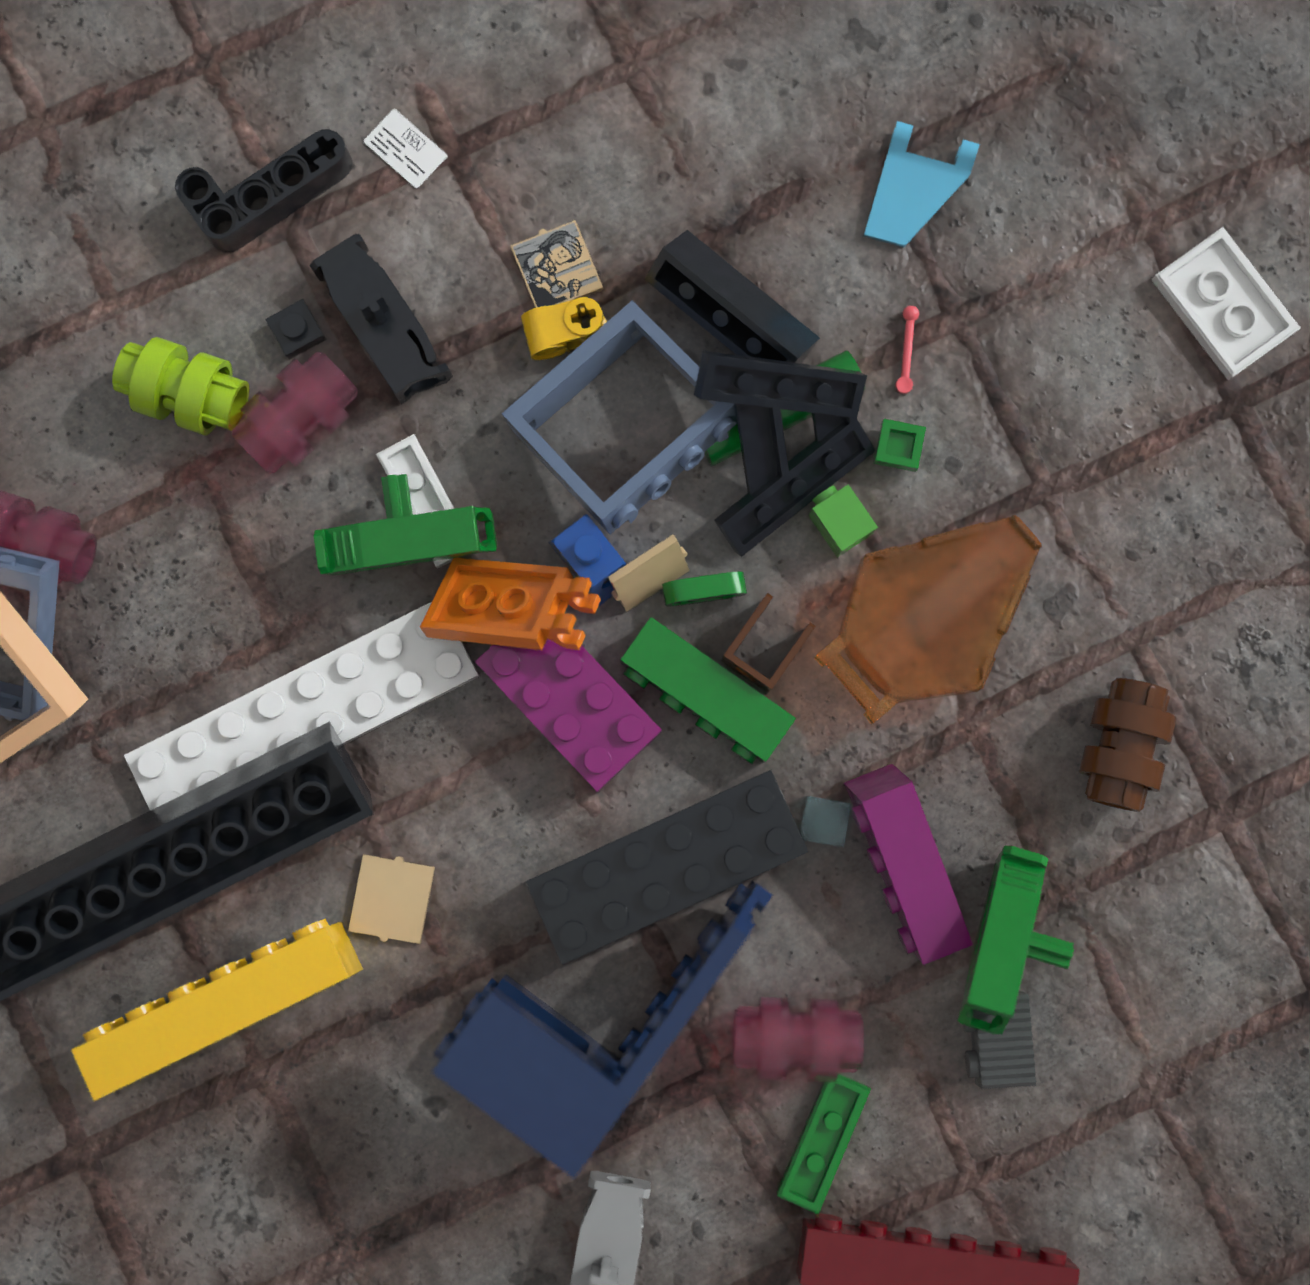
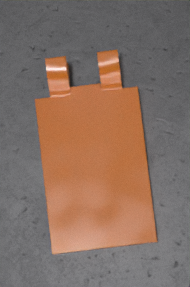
M453 558L420 628L426 637L536 650H542L548 639L564 648L580 650L586 635L583 630L573 629L577 619L574 614L565 613L567 606L569 605L580 612L595 614L601 599L598 594L588 593L592 585L590 578H573L568 567Z

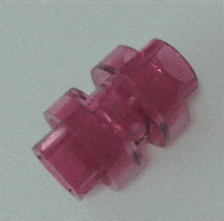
M323 352L314 353L303 365L294 358L276 375V378L285 386L286 390L282 388L271 398L273 402H270L259 391L240 408L246 417L232 429V436L267 473H275L288 460L296 467L315 449L304 436L309 437L319 428L318 423L332 434L350 417L344 408L357 397L358 389Z
M0 491V547L58 560V585L62 581L74 584L81 583L88 575L94 562L97 549L95 535L81 530L80 520L75 514L51 506H45L36 513L32 500L6 491Z
M759 997L758 1007L739 1006L734 1010L733 1065L742 1069H756L758 1080L786 1081L788 1067H804L808 1082L836 1083L838 1072L855 1073L862 1067L864 1051L862 1015L857 1010H839L837 999L809 998L806 1012H789L788 998Z

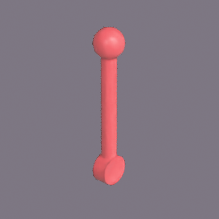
M912 305L905 307L902 313L903 318L906 320L901 377L895 384L896 391L902 395L908 394L913 388V381L909 378L914 322L919 318V310Z

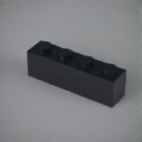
M688 230L662 248L644 279L736 355L802 364L820 339L819 336Z

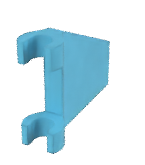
M897 121L864 236L905 247L968 179L978 152V143L962 140L954 165L906 152L913 125Z

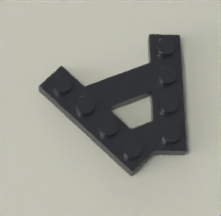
M703 350L694 395L702 400L734 403L748 493L714 519V521L738 555L744 556L811 503L817 495L831 487L876 451L857 419L867 375L853 370ZM781 409L812 413L815 441L788 461Z

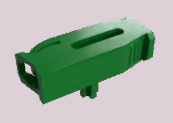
M407 474L381 477L387 519L314 530L317 565L320 574L342 575L446 560L477 553L495 552L497 549L494 519L490 508L467 506L413 515ZM477 520L485 522L487 540L482 542L479 540Z
M1004 846L995 861L967 974L965 995L957 1020L962 1025L991 1034H1002L1010 1018L1014 1015L1026 958L1063 969L1069 968L1074 952V943L1033 931L1048 858L1042 854L1014 846ZM973 1010L995 1017L991 1023L973 1018Z

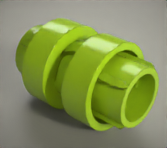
M160 337L152 338L145 346L133 342L127 343L119 353L113 370V389L116 392L129 396V405L132 411L157 420L165 419L174 411V418L178 427L204 436L210 434L216 426L231 431L234 430L240 423L248 403L249 383L233 377L232 365L229 361L200 352L190 362L188 361V352L185 346Z

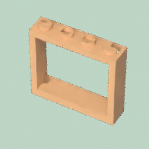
M0 591V646L48 703L47 706L0 736L1 763L68 719L88 698Z

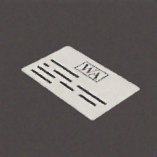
M393 109L364 139V143L415 188H419L447 158L445 152L396 109Z

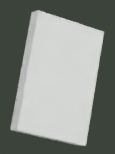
M1223 227L1151 279L1228 381L1300 329L1297 322Z

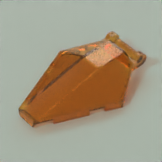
M1012 515L1011 517L986 524L981 522L926 537L920 542L902 547L893 546L865 554L858 566L839 635L813 658L821 667L826 665L866 711L863 715L871 725L897 703L980 691L984 688L996 658H994L1002 636L1007 633L1031 578L1029 573L1040 548H1042L1041 542L1018 516ZM843 649L849 660L884 697L879 700L839 654Z

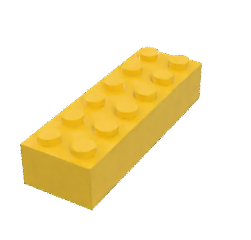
M326 918L319 922L316 921L293 932L295 942L289 945L286 938L250 953L254 960L250 964L247 963L245 958L231 962L210 972L209 976L212 982L208 984L203 977L167 993L170 1000L169 1003H166L164 997L126 1013L125 1016L128 1023L121 1017L84 1033L83 1037L86 1043L71 1051L93 1101L363 970L342 922L329 925Z

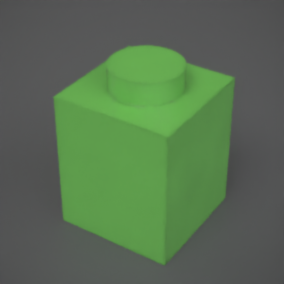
M849 484L839 491L833 485L813 499L816 506L811 509L808 515L837 558L871 536L878 528Z

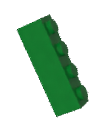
M652 617L647 621L620 660L621 664L627 668L623 673L625 677L645 689L648 683L663 693L659 698L662 703L678 714H681L684 708L699 718L695 723L699 729L714 739H717L721 733L735 743L731 751L751 765H753L756 759L765 763L796 720L793 715Z

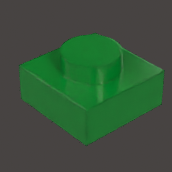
M883 419L873 464L916 472L919 468L926 427Z

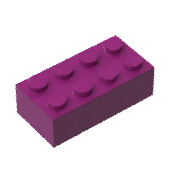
M548 639L542 650L492 645L475 661L597 792L601 791L662 733V729L582 645L580 650H572L559 646Z

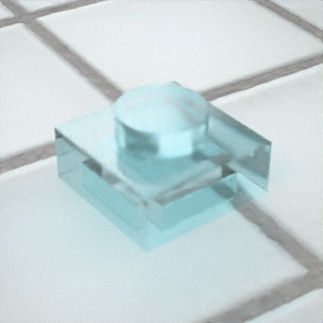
M806 796L800 831L803 840L844 847L851 804Z

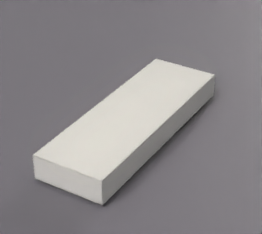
M414 434L376 454L387 476L407 474L413 515L454 509ZM453 558L433 562L438 569L452 562Z

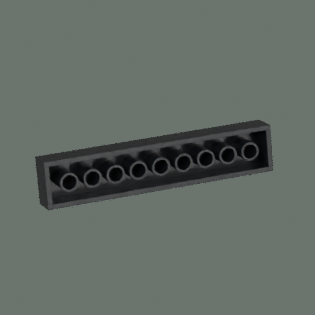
M329 721L0 885V1001L373 815L371 793L331 722Z

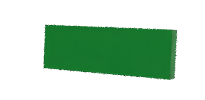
M828 1069L776 1194L778 1197L819 1214L871 1091L869 1086L832 1069Z

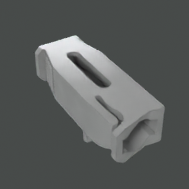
M590 1171L588 1187L594 1190L591 1192V1198L588 1199L587 1207L584 1208L570 1285H634L642 1242V1228L644 1227L643 1200L641 1198H649L651 1182L606 1172Z

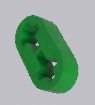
M741 571L685 578L662 584L665 606L667 607L724 600L747 594L744 572Z

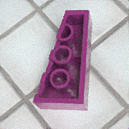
M889 764L845 782L844 785L853 804L851 811L860 832L865 834L870 846L867 849L868 857L876 874L881 873L886 888L882 889L886 904L892 914H898L903 926L897 929V933L907 954L914 952L921 963L925 965L972 946L971 937L913 781L893 764Z

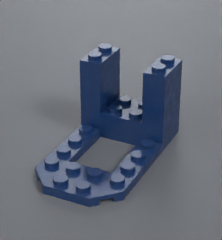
M753 880L747 887L741 883L737 886L725 903L728 910L719 922L711 918L697 937L700 948L693 958L685 954L670 976L676 979L670 990L667 994L659 990L645 1009L644 1013L650 1017L642 1029L638 1031L633 1027L618 1047V1050L624 1053L621 1058H618L506 974L499 983L492 978L483 991H479L462 1014L463 1018L453 1032L450 1031L434 1052L433 1056L439 1059L440 1062L432 1073L575 1179L748 938L755 926V923L751 921L754 916L751 914L753 909L755 908L762 912L773 895Z

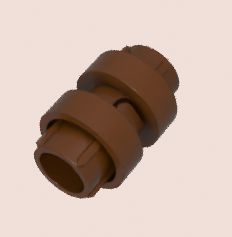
M1116 678L1111 683L1108 698L1096 699L1090 726L1101 730L1102 736L1099 746H1085L1079 773L1089 776L1085 791L1088 800L1114 808L1140 812V810L1144 809L1147 792L1160 791L1166 765L1153 759L1156 744H1171L1177 719L1175 715L1166 712L1170 699L1167 689L1143 681Z

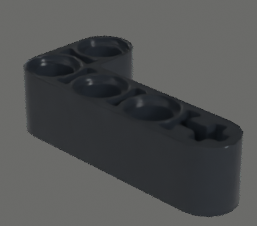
M322 129L313 133L224 194L211 175L199 167H190L183 170L176 179L175 191L212 245L219 251L232 253L241 249L345 179L352 169V158L343 138L337 132L330 129ZM331 152L335 157L329 160L325 155ZM311 163H313L316 169L313 173L309 167ZM291 175H304L298 184L294 186L285 185ZM201 187L208 188L203 198L192 200V195L197 189ZM260 197L268 198L263 208L258 210L250 209L255 199ZM232 221V225L227 232L223 234L215 233L220 223Z

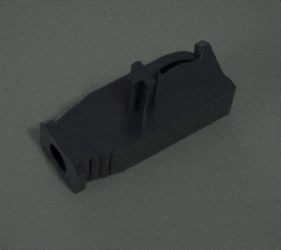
M354 234L314 259L310 267L320 282L325 281L327 283L326 287L329 290V295L399 402L403 404L416 393L446 384L453 376L446 363L439 365L437 355L421 324L378 262L373 260L372 256L367 254L369 250L361 235ZM414 341L419 342L421 347L424 349L426 359L430 366L425 364L424 359Z

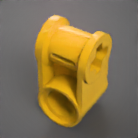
M578 297L552 306L537 307L521 315L530 356L533 360L551 359L565 352L575 350L607 322L600 305L594 299L588 297ZM589 315L591 318L590 327L583 329L581 317Z

